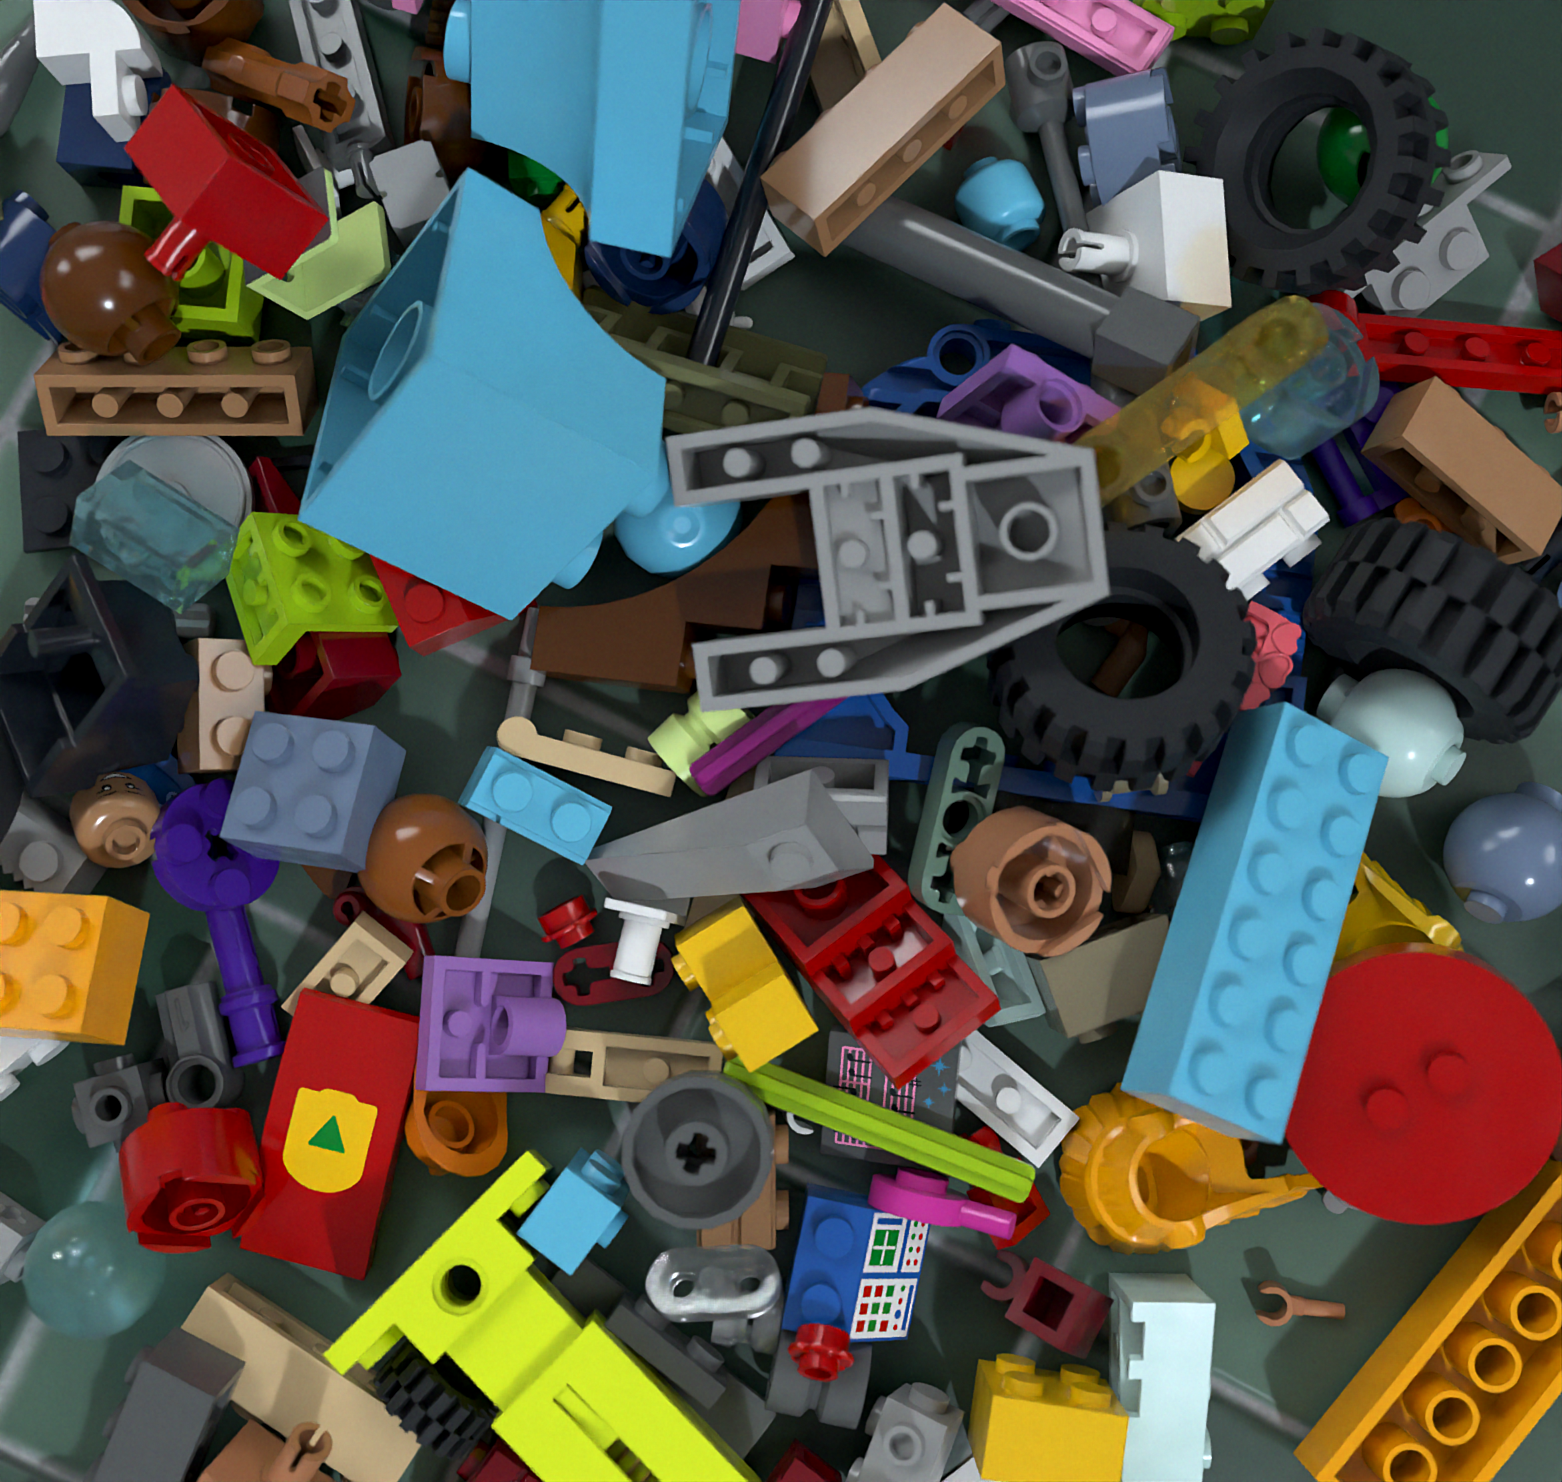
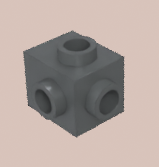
M134 1053L93 1064L96 1077L73 1083L76 1096L72 1101V1115L78 1130L82 1134H86L89 1148L113 1141L116 1153H119L126 1138L147 1122L148 1112L160 1104L170 1102L166 1093V1079L169 1073L166 1070L163 1057L136 1065Z

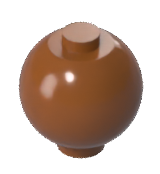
M409 794L392 800L380 812L369 838L365 870H360L357 874L361 886L370 900L383 912L396 919L410 923H432L451 916L458 917L472 911L484 896L486 890L485 876L488 868L487 842L474 816L457 802L436 794Z

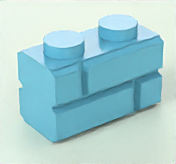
M491 746L486 747L458 801L459 804L581 865L587 860L612 810V807L497 747Z

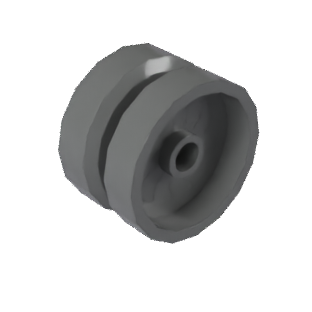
M689 1070L664 1080L634 1109L622 1136V1169L632 1195L653 1217L679 1229L710 1230L738 1219L760 1197L774 1160V1127L765 1103L744 1081L719 1070ZM696 1133H702L709 1137L707 1147L714 1148L710 1155L699 1157L690 1150L689 1143Z

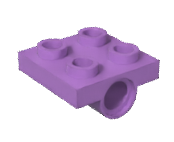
M1011 344L942 398L936 420L1089 448L1116 430L1121 408L1098 395L1089 386L1076 382L1044 363L1037 355Z
M436 955L424 956L415 1090L545 1093V1074L548 1073V1059L559 1053L566 1034L564 1007L560 1000L552 998L554 963Z

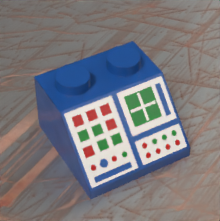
M807 1183L781 1308V1329L797 1332L800 1325L817 1323L830 1325L845 1331L850 1335V1342L907 1340L931 1224L905 1219L881 1211L868 1204L869 1195Z

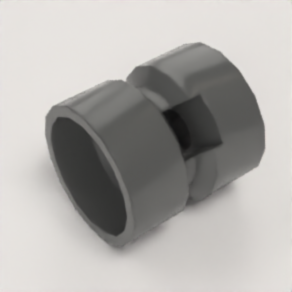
M780 1326L768 1378L764 1410L800 1418L807 1409L815 1410L817 1419L821 1423L855 1430L861 1416L872 1358V1342H850L848 1352L854 1357L853 1365L844 1371L838 1372V1378L834 1381H817L806 1378L798 1373V1364L791 1359V1355L787 1351L788 1345L796 1341L797 1332L781 1329Z

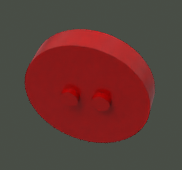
M1388 943L1355 952L1332 964L1284 1131L1291 1148L1306 1170L1323 1187L1347 1204L1386 1220L1408 1224H1445L1472 1218L1500 1206L1526 1187L1548 1160L1562 1127V1061L1560 1053L1548 1027L1526 995L1508 977L1481 959L1460 950L1430 943Z

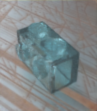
M129 459L77 496L69 544L179 614H182L229 574L240 529Z

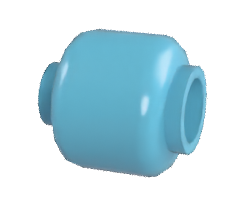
M986 157L972 164L964 173L965 180L961 183L954 196V208L963 226L1019 252L1038 238L1041 231L1039 226L1044 221L1046 215V203L1029 170L1021 161L1013 159L998 161L996 157Z

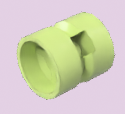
M697 690L687 699L689 712L685 715L673 713L648 737V741L680 779L697 794L705 798L707 795L699 788L690 774V765L755 716L747 707L701 712L699 691Z

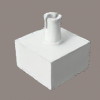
M1158 170L1116 195L1104 206L1101 204L1086 213L1090 232L1077 228L1068 229L1060 240L1058 254L1076 255L1074 259L1065 257L1059 259V265L1062 270L1066 272L1078 271L1100 274L1104 290L1120 297L1128 286H1132L1201 317V321L1232 307L1223 179Z

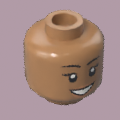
M125 772L106 773L98 775L94 787L75 793L72 798L69 815L78 846L90 861L106 868L122 869L141 863L155 852V838L150 840V832L160 813V805L155 793L143 779Z

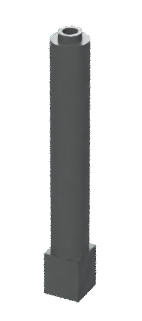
M892 194L841 242L845 246L1092 359L1091 374L1160 406L1163 405L1194 359L1201 317L1132 286H1128L1120 297Z

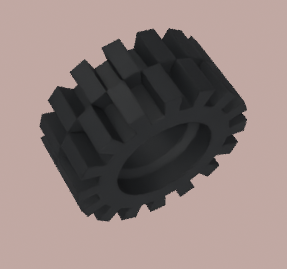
M409 1338L376 1373V1377L373 1379V1384L378 1387L375 1391L378 1398L388 1402L384 1408L389 1415L397 1416L401 1420L399 1426L406 1433L411 1430L417 1436V1443L424 1448L431 1445L433 1453L441 1458L446 1454L449 1460L456 1461L457 1458L461 1459L490 1427L498 1413V1406L446 1352L432 1364Z

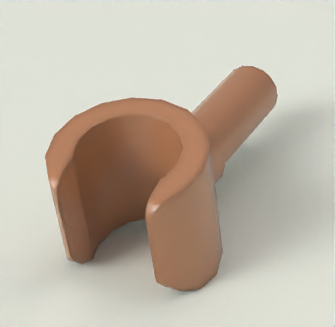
M1266 1280L1257 1287L1261 1293L1278 1294L1283 1297L1282 1307L1276 1312L1255 1310L1257 1317L1266 1325L1281 1326L1286 1324L1292 1318V1315H1309L1343 1320L1345 1317V1306L1343 1303L1305 1299L1302 1296L1289 1295L1287 1289L1281 1283L1274 1280Z

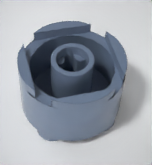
M1165 66L1087 83L1086 86L1073 89V104L1077 124L1079 127L1084 126L1087 145L1078 147L1080 172L1084 186L1090 185L1094 209L1101 204L1104 206L1113 197L1158 170L1183 173L1177 123L1174 124L1171 106H1166L1174 102Z

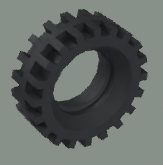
M1311 27L1308 39L1299 37L1291 32H1286L1275 36V53L1269 55L1252 48L1241 56L1247 71L1238 80L1222 75L1213 87L1222 98L1213 113L1199 108L1193 123L1204 127L1205 131L1200 147L1185 146L1183 162L1195 165L1197 176L1223 179L1229 266L1232 268L1230 276L1240 281L1293 295L1305 294L1311 296L1338 287L1356 291L1367 286L1365 278L1367 272L1375 269L1389 273L1400 264L1393 250L1402 240L1419 244L1427 232L1426 229L1416 223L1424 204L1440 208L1445 192L1431 187L1434 169L1451 167L1452 151L1438 146L1436 139L1437 132L1449 127L1445 111L1431 106L1428 98L1436 90L1430 81L1411 71L1410 68L1413 64L1401 56L1349 32H1346L1345 36L1325 27ZM1323 108L1348 109L1356 114L1367 130L1371 151L1366 179L1352 205L1332 223L1317 229H1297L1284 222L1275 209L1271 191L1275 158L1287 135L1307 115Z

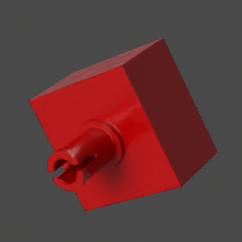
M175 84L170 86L124 147L125 151L174 215V218L154 244L147 248L144 255L156 269L167 277L171 276L177 282L183 280L187 270L210 241L215 242L281 281L330 219L272 148Z

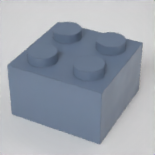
M255 711L220 838L257 858L357 873L360 870H365L367 847L373 826L383 808L395 798L406 750L374 725Z

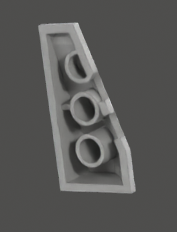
M809 769L592 848L585 864L615 900L631 902L816 888L873 868L874 859L814 771Z

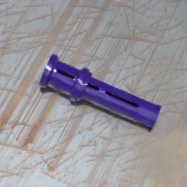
M245 905L227 911L210 910L205 912L226 994L220 998L221 1004L218 1007L220 1015L228 1016L237 1054L232 1058L233 1067L239 1068L282 1056L286 1041L282 1040L273 1005L279 997L277 990L272 988V984L264 983Z

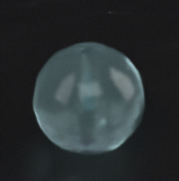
M85 1201L64 1209L39 1229L25 1255L22 1286L29 1309L47 1329L71 1339H103L132 1326L152 1307L164 1283L166 1253L144 1248L138 1243L137 1233L132 1230L129 1234L126 1227L123 1203L118 1201Z

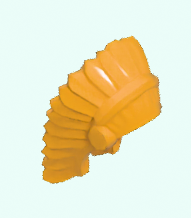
M1117 1082L1110 1093L1104 1092L1092 1095L1088 1105H1083L1073 1111L1080 1119L1062 1139L1063 1154L1058 1162L1062 1172L1060 1176V1192L1067 1205L1072 1207L1075 1219L1085 1227L1088 1236L1097 1244L1108 1245L1113 1252L1131 1255L1133 1252L1138 1255L1157 1254L1160 1250L1169 1252L1173 1249L1196 1245L1204 1240L1206 1230L1217 1225L1230 1224L1233 1219L1259 1215L1261 1209L1276 1207L1303 1198L1309 1190L1323 1187L1309 1172L1292 1175L1286 1173L1267 1179H1251L1248 1176V1169L1245 1167V1150L1242 1146L1241 1138L1228 1137L1120 1090L1122 1085L1120 1082Z

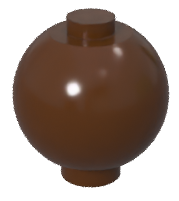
M92 221L84 224L72 222L53 234L48 242L50 249L42 263L39 286L45 311L51 322L64 337L80 348L100 355L120 356L130 353L141 365L158 360L176 345L181 337V331L173 323L172 318L178 309L179 283L173 280L171 276L167 277L146 259L144 252L154 244L155 240L135 227L115 221Z

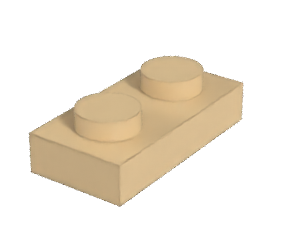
M362 911L289 995L281 1007L294 1016L300 992L304 987L370 1004L407 963L414 951L366 912Z

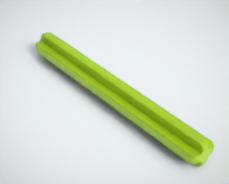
M739 1056L729 1062L726 1061L723 1072L744 1081L766 1104L1014 1202L1023 1203L1030 1193L1035 1178V1168L1031 1164L773 1063L767 1062L749 1073Z

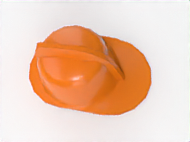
M416 1061L414 1070V1099L406 1113L404 1127L408 1146L416 1158L428 1166L430 1175L443 1176L449 1172L463 1177L483 1176L499 1166L507 1151V1092L415 1090Z

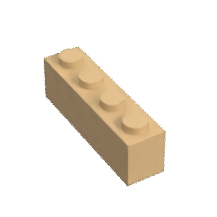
M227 1272L207 1287L182 1325L181 1329L246 1362L230 1399L232 1400L231 1407L247 1421L252 1418L259 1424L265 1422L286 1437L285 1442L288 1441L291 1431L298 1424L304 1422L317 1423L320 1427L309 1442L312 1446L316 1444L323 1432L327 1430L332 1439V1450L324 1463L340 1473L339 1476L342 1482H398L421 1445L416 1442L417 1436L411 1430L406 1433L399 1426L401 1420L397 1416H390L384 1408L388 1402L378 1398L375 1392L378 1387L373 1384V1379L377 1373L375 1370L370 1368L366 1371L358 1362L341 1375L323 1356L334 1344L332 1341Z

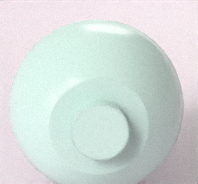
M1385 669L1367 675L1360 682L1348 674H1342L1330 685L1319 703L1317 709V716L1329 723L1335 729L1389 757L1378 796L1390 798L1409 797L1429 790L1437 782L1445 786L1454 778L1466 758V752L1460 749L1464 738V728L1457 718V708L1452 696L1438 682L1422 673L1406 669Z

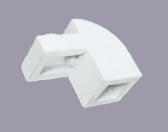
M33 0L37 58L61 85L91 83L93 117L116 142L129 141L141 126L140 116L147 115L148 98L142 78L163 77L160 60L152 45L129 15L112 0Z

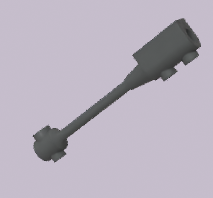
M1053 41L1031 43L1014 51L1004 62V73L1011 98L1009 115L1012 122L1020 130L1028 133H1039L1063 234L1072 228L1090 232L1063 126L1075 116L1073 104L1074 86L1065 50L1061 44ZM1069 254V258L1074 259L1076 256ZM1073 272L1075 277L1104 289L1100 274ZM1089 358L1090 388L1098 395L1121 408L1116 430L1088 448L1093 449L1095 455L1102 525H1104V522H1126L1127 530L1142 532L1144 525L1147 524L1164 529L1162 537L1171 538L1183 520L1153 402L1091 374L1093 360Z

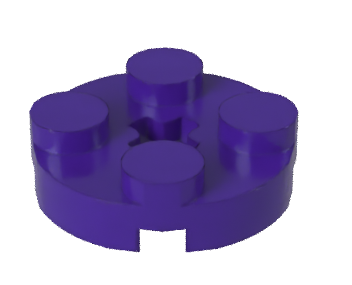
M220 778L209 783L195 785L171 797L160 808V813L150 832V840L155 838L154 849L157 860L152 861L156 878L172 898L192 910L204 912L210 910L227 911L252 903L268 890L279 869L280 861L257 858L226 840L227 857L222 856L212 860L208 856L207 852L210 850L211 843L205 836L207 832L214 836L220 835L235 784L228 779Z

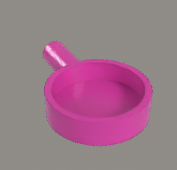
M898 1167L897 1175L881 1173L873 1175L868 1204L881 1211L932 1225L947 1227L963 1226L1008 1240L1013 1235L1016 1213L970 1201L967 1195L949 1188V1179L942 1175L910 1167Z

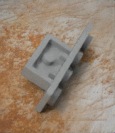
M1471 150L1451 159V167L1442 168L1443 173L1437 177L1431 186L1445 192L1440 208L1424 204L1416 220L1417 224L1427 230L1419 244L1402 240L1393 250L1400 264L1389 273L1375 269L1365 274L1366 287L1356 291L1339 287L1332 290L1346 293L1351 298L1362 292L1372 314L1416 318L1490 257L1467 204L1511 169L1512 166L1507 155L1480 153ZM1293 295L1285 301L1284 306L1287 308L1309 297V295ZM1325 318V319L1319 320L1318 322H1323V321H1325V320H1327V319Z

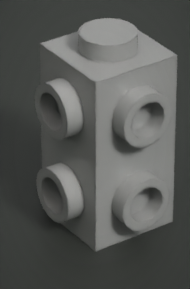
M915 1382L912 1385L905 1383L887 1396V1398L880 1396L871 1410L865 1427V1433L872 1436L865 1459L862 1457L856 1459L845 1482H940L965 1412L948 1404L950 1398L943 1391L920 1382Z

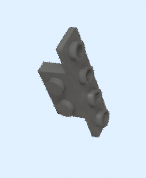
M585 1256L571 1276L560 1268L550 1280L585 1318L597 1308L606 1318L604 1325L645 1358L744 1460L775 1419L776 1412L764 1410L765 1398L722 1365L725 1360L713 1346L696 1335L691 1339L670 1323L673 1320L672 1316L658 1302L645 1294L637 1297L588 1256Z

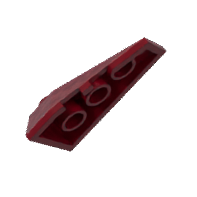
M257 457L248 469L255 489V512L299 515L300 501L270 458ZM306 631L277 665H272V687L270 693L264 697L270 713L338 721L374 706L402 676L398 653L395 647L391 645L387 632Z

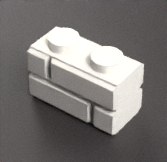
M1279 458L1176 537L1173 542L1179 543L1180 539L1185 537L1201 547L1198 556L1206 563L1210 562L1213 558L1217 559L1230 573L1226 583L1228 590L1236 587L1242 590L1246 601H1248L1270 584L1263 574L1266 569L1281 558L1289 567H1292L1322 544L1315 532L1330 521L1329 514L1311 492L1305 490L1302 481L1289 465Z

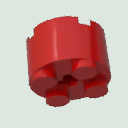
M179 1102L160 1104L148 1112L147 1122L133 1131L120 1148L118 1160L126 1227L129 1234L132 1230L137 1233L139 1245L148 1250L161 1253H190L211 1248V1236L231 1229L232 1239L250 1230L265 1212L267 1201L257 1140L250 1114L245 1109L210 1107L188 1109L185 1104Z

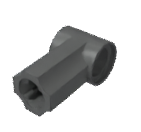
M216 981L187 985L155 995L171 1067L166 1079V1093L170 1102L183 1103L188 1109L200 1107L225 1109L233 1105L241 1097L244 1090L245 1073L242 1067H233V1056L223 1015H220L218 1007L221 1003ZM204 1066L208 1067L216 1078V1089L209 1100L205 1099L197 1088V1076Z

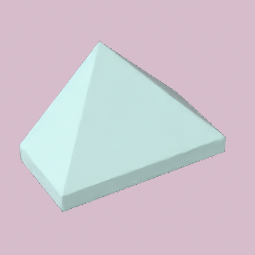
M944 913L942 930L953 941L956 954L999 998L1001 1010L984 1023L989 1028L1038 1017L1046 1013L1023 952L1008 946L983 931L965 916Z

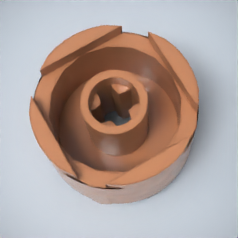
M1015 806L988 816L970 832L965 841L959 843L954 848L950 857V867L954 873L956 898L965 916L975 926L1023 953L1039 954L1043 957L1058 956L1081 945L1092 935L1103 916L1102 913L1098 912L1104 890L1110 893L1111 870L1107 857L1098 842L1078 828L1027 806Z

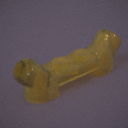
M1298 295L1281 298L1272 305L1251 315L1212 346L1110 418L1108 417L1080 437L1072 446L1094 450L1100 509L1320 355L1329 340L1328 327L1321 312L1309 300Z

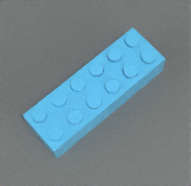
M1287 702L1237 712L1229 730L1120 1090L1228 1137L1281 1144L1388 763V756Z

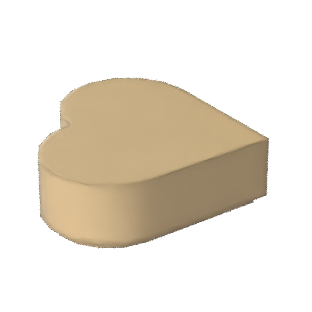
M1125 829L1120 836L1116 856V874L1112 887V905L1116 912L1136 915L1142 913L1147 907L1159 879L1161 868L1155 840L1149 832Z

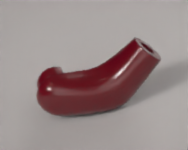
M351 886L342 890L333 903L332 912L334 918L340 924L349 928L362 911L366 912L414 951L403 966L409 981L423 977L424 956L436 955L426 924L405 922L386 914L370 900L362 886Z

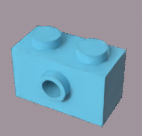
M580 1148L517 1232V1235L571 1276L593 1245L597 1242L603 1248H606L629 1217L628 1214L621 1210L630 1191L628 1183L623 1180L625 1174L622 1166L611 1156L599 1149H596L591 1155L583 1148Z

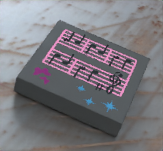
M833 1024L829 1032L826 1084L954 1134L962 1041L905 1086L897 1090L844 1026ZM822 1126L820 1154L933 1170Z

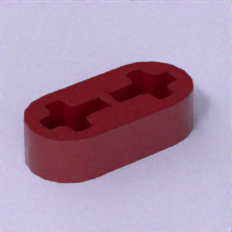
M619 941L583 946L566 952L558 959L553 970V983L556 992L562 999L573 1005L587 1006L648 997L660 993L671 983L675 974V967L671 961L674 955L664 942L659 941L655 959H663L664 970L654 974V984L644 985L611 977L594 981L590 984V993L581 994L579 985L575 983L568 984L566 979V973L576 969V958H586L588 968L594 969L609 966L611 972Z

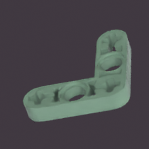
M971 721L958 722L950 726L942 734L938 743L908 871L909 889L919 902L937 912L965 916V914L961 910L955 894L954 873L950 867L952 853L947 850L945 854L937 850L938 844L941 842L955 848L959 843L965 841L970 832L981 821L992 815L1005 758V748L999 735L995 731ZM974 745L981 747L979 759H969L968 762L961 759L963 747H973ZM954 778L965 783L967 780L974 783L973 791L971 792L957 785H952ZM957 800H964L969 808V819L960 831L947 834L943 827L944 812L951 803ZM945 871L952 874L949 885H939L937 890L931 887L933 876H942Z

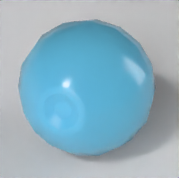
M670 483L662 500L647 516L637 519L622 511L613 520L614 534L627 557L646 572L675 580L699 567L724 549L740 534L744 522L743 502L696 508L675 507L672 483Z

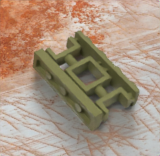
M590 285L586 289L583 303H580L595 322L631 356L666 379L662 428L682 434H691L807 417L814 412L823 375L828 363L826 354L729 325L715 368L685 358L698 318L697 315L681 310L664 315L648 313L651 306H642L632 301L627 307L611 298L600 286Z

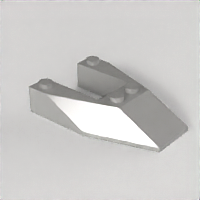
M863 408L666 437L675 507L696 508L810 492L826 626L713 639L692 644L701 712L905 690L1110 594L1093 449L875 408Z

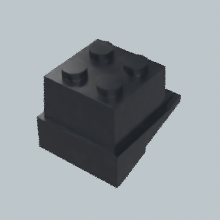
M85 553L71 554L25 621L12 624L0 640V724L30 798L90 789L95 786L98 775L167 761L178 733L183 731L184 716L192 694L199 687L200 678L196 660L191 654L185 653L176 633L174 613L169 605L162 603L152 579L97 581Z

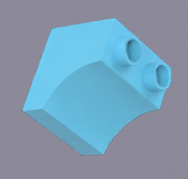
M456 0L451 9L445 33V72L451 80L471 84V138L490 142L523 154L544 165L564 180L584 205L589 219L591 241L670 258L728 124L741 0Z
M468 167L342 336L298 520L512 621L550 582L565 589H570L577 585L586 575L596 558L601 545L603 530L622 511L637 519H641L651 513L662 500L671 483L667 445L665 441L661 440L666 379L646 367L617 344L595 322L572 293L549 250L542 227L540 210Z

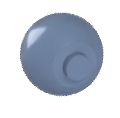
M1523 782L1517 786L1514 793L1503 792L1483 797L1467 806L1456 817L1444 841L1443 865L1449 884L1456 895L1464 902V908L1468 913L1481 921L1491 924H1500L1502 921L1523 922L1545 916L1562 904V795L1543 784Z

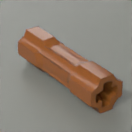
M229 37L218 45L208 46L203 58L202 69L209 76L211 89L250 104L263 102L283 110L286 117L329 133L339 124L349 122L356 100L349 92L347 78L329 70L304 62L293 65L272 58L269 52Z

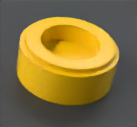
M1211 447L1195 463L1188 464L1177 456L1169 467L1179 508L1186 513L1195 515L1209 513L1225 501L1233 490L1235 474L1229 459Z

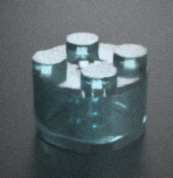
M1304 303L1297 309H1288L1280 313L1231 351L1223 368V392L1234 398L1247 437L1257 446L1285 459L1296 460L1347 429L1372 410L1379 393V370L1374 357L1365 361L1360 348L1356 344L1364 337L1350 319L1324 304Z

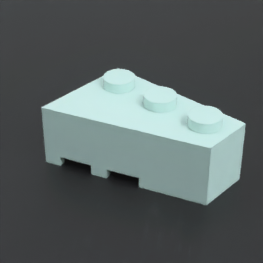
M1109 1273V1297L1114 1299L1109 1310V1386L1130 1417L1121 1482H1202L1203 1469H1209L1211 1465V1441L1206 1423L1208 1401L1211 1394L1210 1369L1215 1302L1186 1274Z

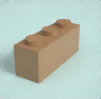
M1437 376L1394 394L1361 450V453L1457 536L1462 537L1464 542L1476 548L1481 546L1498 555L1497 559L1507 565L1541 556L1562 517V486L1551 478V475L1545 468L1535 464L1510 442L1502 430L1485 420L1461 398L1454 388L1443 383Z

